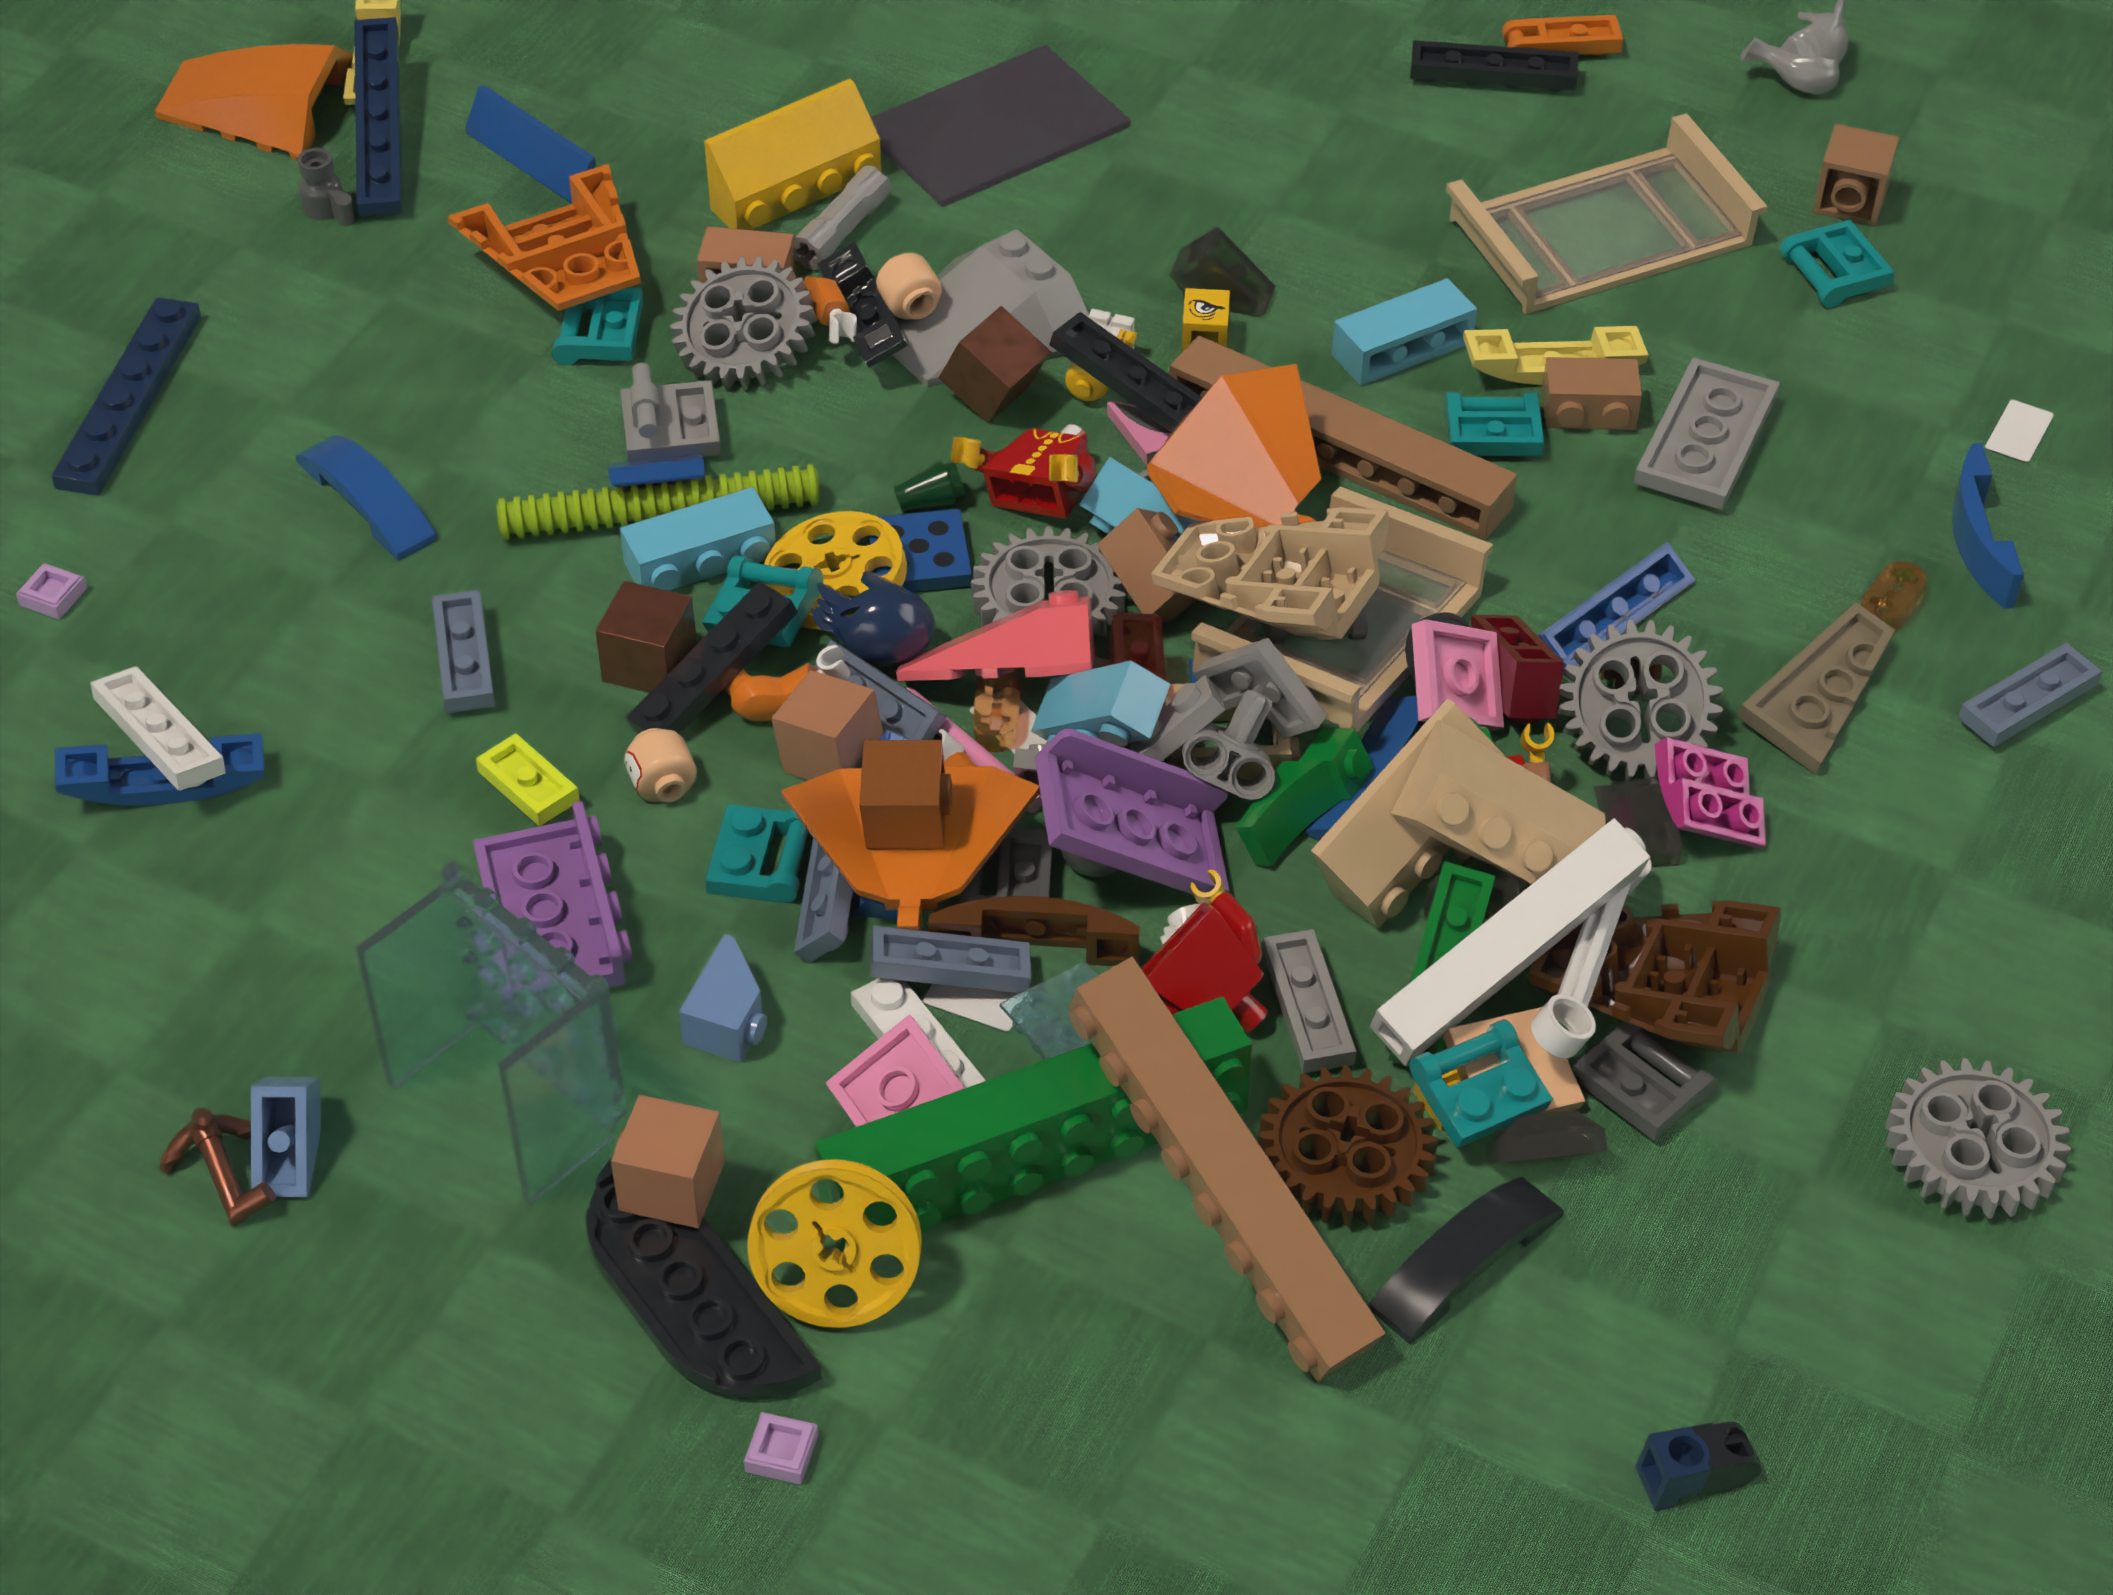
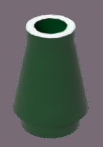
M941 460L907 481L893 486L902 513L914 509L955 505L956 499L966 496L956 464L954 462L943 464Z

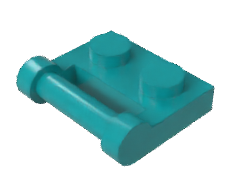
M1851 220L1791 235L1781 243L1779 252L1788 263H1795L1815 287L1817 298L1826 308L1838 306L1845 298L1891 286L1895 271ZM1816 251L1838 278L1830 279L1809 253Z
M625 288L566 308L560 337L556 338L553 343L551 354L553 359L562 365H571L578 359L632 361L644 303L642 288ZM588 309H593L588 337L578 336L582 315Z
M1445 392L1444 417L1447 423L1448 442L1450 445L1475 456H1542L1544 438L1537 392H1523L1522 397L1460 396V392Z
M733 556L728 563L727 578L702 620L705 629L709 633L751 590L747 589L751 582L758 583L760 581L764 584L793 588L795 590L791 596H784L792 600L798 613L768 643L789 648L819 595L817 584L823 583L822 571L819 568L807 566L801 567L800 570L758 564L754 563L750 557Z
M727 804L705 879L707 894L779 903L794 901L800 885L797 878L806 839L808 836H811L791 808L788 811ZM775 834L784 835L786 839L777 872H774L771 876H765L764 873Z
M1505 1019L1489 1025L1486 1033L1434 1055L1430 1052H1425L1410 1059V1071L1416 1084L1456 1148H1460L1548 1109L1553 1101L1549 1091L1519 1046L1516 1030ZM1492 1053H1495L1501 1062L1499 1066L1450 1087H1447L1442 1079L1443 1074Z

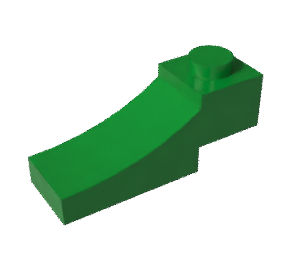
M1322 728L1299 761H1282L1274 772L1275 781L1272 789L1265 796L1254 800L1236 826L1255 866H1272L1287 846L1315 819L1340 801L1353 798L1373 769L1369 755L1355 728Z

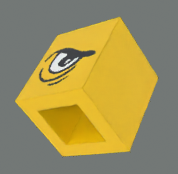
M1185 288L1182 352L1198 336L1227 347L1230 290Z

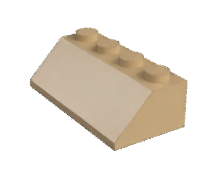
M1448 698L1311 850L1332 895L1378 929L1388 917L1392 918L1401 912L1412 890L1422 879L1430 878L1437 871L1442 862V857L1451 848L1390 814L1436 721H1443L1504 756L1474 722Z
M1440 720L1436 721L1390 813L1526 889L1606 825L1605 813Z

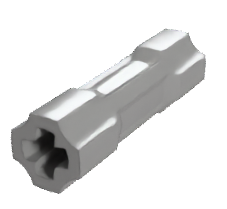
M864 166L847 183L845 189L817 218L812 219L795 237V259L806 269L818 270L817 263L831 256L850 232L886 199V196L892 191L889 178L884 176L877 167Z

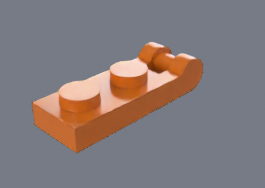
M1616 15L1514 19L1506 22L1502 27V35L1507 47L1578 52V55H1604L1606 53L1622 52L1623 36Z

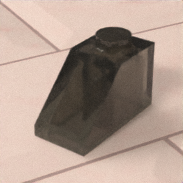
M1218 226L1182 247L1169 275L1183 292H1185V288L1230 290L1229 312L1260 317L1266 313L1276 287Z

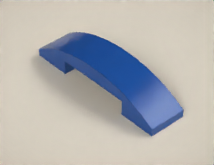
M334 435L295 455L297 463L321 486L330 483L370 523L372 537L397 561L437 541V534L403 486L372 454L354 441L343 436Z
M1973 443L1963 463L1952 507V526L1955 542L1967 569L1980 587L2004 609H2014L2024 574L2014 542L1993 540L1984 511V503L1991 482L1992 472L1983 444Z
M262 733L211 737V745L223 756L226 773L207 780L200 786L186 788L181 791L175 788L146 755L109 758L107 744L55 748L56 792L87 801L138 806L166 805L222 795L265 777Z

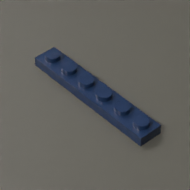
M396 17L354 20L356 190L359 216L403 213L399 32Z
M155 298L53 471L51 477L55 489L96 496L100 495L199 322L201 313L198 303Z

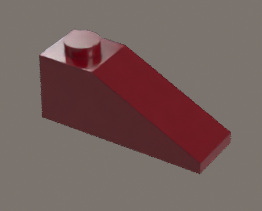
M1472 615V628L1497 632L1503 712L1511 721L1520 724H1536L1539 719H1556L1564 661L1519 616Z

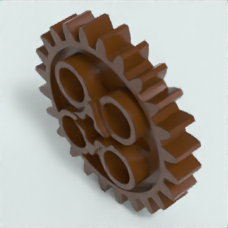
M1344 1065L1340 1077L1333 1078L1326 1067H1321L1319 1081L1315 1082L1308 1075L1302 1073L1300 1074L1299 1090L1285 1083L1282 1085L1281 1099L1273 1097L1269 1099L1268 1114H1262L1260 1119L1258 1144L1295 1199H1302L1301 1208L1306 1215L1315 1207L1322 1209V1222L1328 1223L1334 1212L1342 1213L1345 1225L1351 1226L1354 1214L1362 1213L1364 1219L1370 1225L1374 1224L1375 1210L1381 1209L1387 1216L1393 1218L1396 1214L1397 1201L1411 1207L1414 1202L1415 1191H1426L1428 1176L1434 1173L1438 1137L1432 1136L1434 1120L1423 1118L1425 1109L1423 1101L1409 1104L1411 1089L1408 1086L1393 1092L1391 1090L1392 1077L1389 1075L1379 1083L1371 1081L1372 1073L1369 1068L1363 1071L1360 1078H1352L1349 1066Z

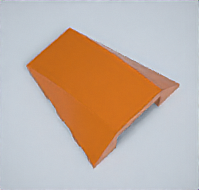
M288 44L223 51L186 60L181 63L155 110V115L158 119L201 132L206 131L208 128L221 132L222 138L236 142L240 137L255 141L257 149L273 153L277 148L288 151L290 159L297 161L299 154L310 149L316 138L311 109L323 85H343L347 75V68H352L353 54L335 45Z
M609 164L569 176L572 204L504 226L489 203L447 216L448 223L558 311L640 284V274L631 242L626 232V224L623 214H621L618 195L613 185Z

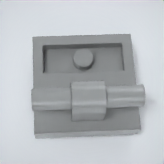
M646 363L635 364L632 368L633 385L631 388L620 389L628 461L701 454L702 457L721 455L712 381L656 386L652 383L650 366Z

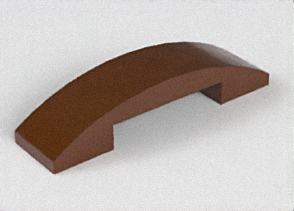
M1004 896L964 902L929 914L928 932L1029 942L1032 946L1086 949V965L1116 966L1132 956L1139 965L1140 926L1110 911L1076 901L1040 896Z

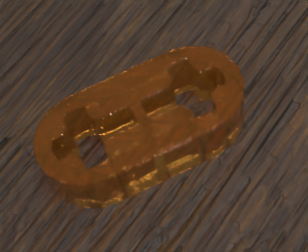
M1907 561L1890 563L1864 594L1861 606L1895 629L1894 633H1896L1921 601L1927 580L1925 572L1916 564ZM1901 584H1904L1900 590L1894 588L1899 587ZM1884 606L1890 609V611L1885 610L1882 614L1880 613Z
M1015 672L1003 674L999 678L978 677L973 714L974 740L988 752H1004L1011 748L1018 738L1021 682ZM995 690H1003L1002 700L993 699ZM992 719H1001L1000 730H991Z

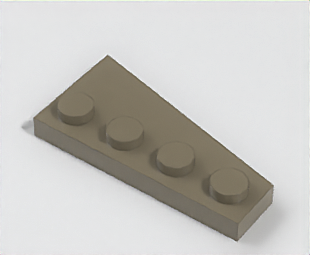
M1857 602L1854 603L1741 705L1737 717L1816 775L1887 648L1895 629Z

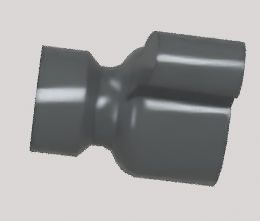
M310 148L300 153L297 162L302 179L298 189L303 213L314 220L335 218L342 226L354 224L356 220L352 198L348 193L343 192L341 180L333 173L334 165L331 153L323 148Z

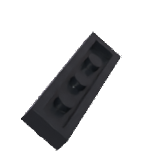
M1413 40L1410 79H1423L1428 82H1464L1469 85H1504L1510 88H1544L1551 91H1576L1578 52Z
M1082 312L1076 314L1052 334L1049 344L1052 348L1170 432L1174 431L1188 412L1202 399L1198 394Z
M759 581L625 717L632 729L639 734L652 728L672 730L680 734L798 613L792 600Z

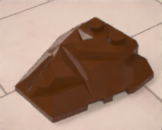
M1730 900L1712 901V913L1679 915L1678 903L1661 904L1662 916L1633 917L1628 906L1623 907L1588 1007L1690 1047L1710 1049L1715 1052L1741 1054L1769 990L1771 980L1770 960L1776 949L1781 921V907ZM1583 922L1534 961L1529 971L1530 984L1558 994Z

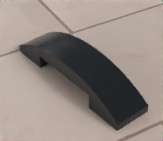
M856 242L817 263L823 277L834 280L849 305L850 313L855 314L857 317L856 335L853 338L868 368L908 346L900 324L879 294L876 278Z
M1524 1177L1501 1184L1469 1204L1428 1238L1369 1303L1370 1311L1408 1344H1412L1449 1312L1451 1299L1517 1243L1526 1248L1563 1216L1564 1210Z

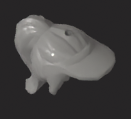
M1837 0L1834 12L1819 14L1800 11L1798 17L1801 20L1810 21V25L1790 35L1780 48L1768 45L1759 38H1754L1740 54L1741 61L1746 63L1752 60H1761L1768 63L1778 72L1786 84L1800 92L1815 95L1829 92L1837 86L1840 76L1838 65L1845 56L1849 38L1846 23L1844 22L1846 0Z

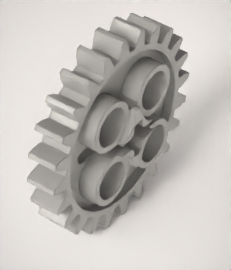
M760 256L755 259L752 266H747L744 257H740L737 268L733 269L730 268L726 261H723L721 273L716 275L709 269L705 270L708 281L703 284L692 280L691 284L695 293L693 295H680L684 307L673 309L677 322L670 325L675 336L672 342L685 368L690 367L696 379L704 376L706 381H712V386L721 379L726 390L732 387L735 380H740L743 389L746 390L749 387L750 379L756 377L763 386L766 384V373L771 371L776 376L781 377L783 376L780 368L781 364L785 362L792 366L797 365L793 355L794 351H808L803 338H811L815 335L811 323L817 321L812 308L815 304L802 277L796 278L791 267L782 271L778 260H774L766 268Z
M1051 527L1045 528L1043 536H1037L1029 528L1026 530V539L1022 540L1012 533L1009 534L1008 546L994 542L993 554H981V565L974 566V579L971 580L974 613L981 614V625L985 626L1037 602L1045 601L1044 564L1052 562L1054 565V592L1076 590L1078 591V597L1090 596L1093 632L1102 637H1105L1107 634V624L1116 626L1118 624V613L1125 611L1127 590L1098 548L1097 544L1099 542L1090 546L1089 534L1084 533L1077 539H1072L1070 528H1066L1060 536H1054Z
M1628 620L1623 635H1620L1611 624L1608 625L1605 631V642L1595 634L1590 635L1588 645L1591 653L1581 648L1575 650L1573 657L1581 667L1566 665L1563 675L1574 683L1560 685V695L1571 699V701L1561 704L1558 714L1573 716V719L1565 725L1563 732L1564 734L1579 732L1580 737L1573 749L1577 752L1589 747L1593 751L1588 761L1590 766L1603 758L1608 761L1606 767L1607 776H1611L1616 768L1621 766L1625 767L1626 781L1631 782L1637 769H1642L1647 782H1652L1657 767L1655 744L1668 737L1708 747L1700 735L1709 737L1715 735L1718 727L1707 719L1719 717L1723 708L1717 704L1710 703V700L1719 697L1723 690L1720 686L1708 685L1707 683L1717 673L1716 667L1703 669L1700 667L1707 652L1701 650L1691 655L1687 651L1692 640L1690 635L1676 643L1672 640L1674 626L1670 625L1661 636L1655 634L1654 620H1649L1644 632H1638L1633 620ZM1633 658L1639 661L1642 700H1650L1643 715L1646 730L1650 737L1649 743H1643L1641 740L1639 704L1636 701H1630L1636 690V679L1630 664V660ZM1656 664L1667 666L1672 671L1674 680L1667 684L1655 681L1649 673V667ZM1605 670L1618 672L1623 677L1624 686L1618 689L1605 687L1600 681L1599 673ZM1663 712L1674 714L1680 721L1681 729L1676 732L1662 730L1657 724L1656 715ZM1611 718L1625 720L1631 728V734L1624 738L1611 735L1607 730L1606 721Z
M1963 1058L1959 1070L1954 1071L1943 1060L1940 1061L1937 1074L1923 1067L1920 1070L1917 1081L1907 1078L1902 1093H1895L1885 1124V1128L1889 1130L1885 1144L1886 1147L1895 1149L1891 1161L1893 1165H1908L1903 1180L1908 1183L1921 1179L1924 1184L1920 1196L1925 1198L1934 1192H1938L1942 1195L1941 1208L1946 1209L1955 1200L1961 1202L1964 1216L1970 1215L1974 1205L1981 1206L1988 1219L1993 1218L1996 1206L1999 1205L2007 1214L2015 1216L2020 1202L2029 1209H2034L2039 1195L2049 1198L2054 1184L2061 1181L2071 1149L2070 1146L2065 1144L2070 1132L2069 1128L2058 1126L2063 1112L2060 1109H2046L2050 1098L2048 1092L2034 1096L2030 1093L2033 1083L2032 1079L2028 1078L2019 1084L2013 1082V1069L2010 1067L2005 1069L1999 1076L1993 1074L1990 1061H1985L1981 1071L1973 1070L1967 1058Z

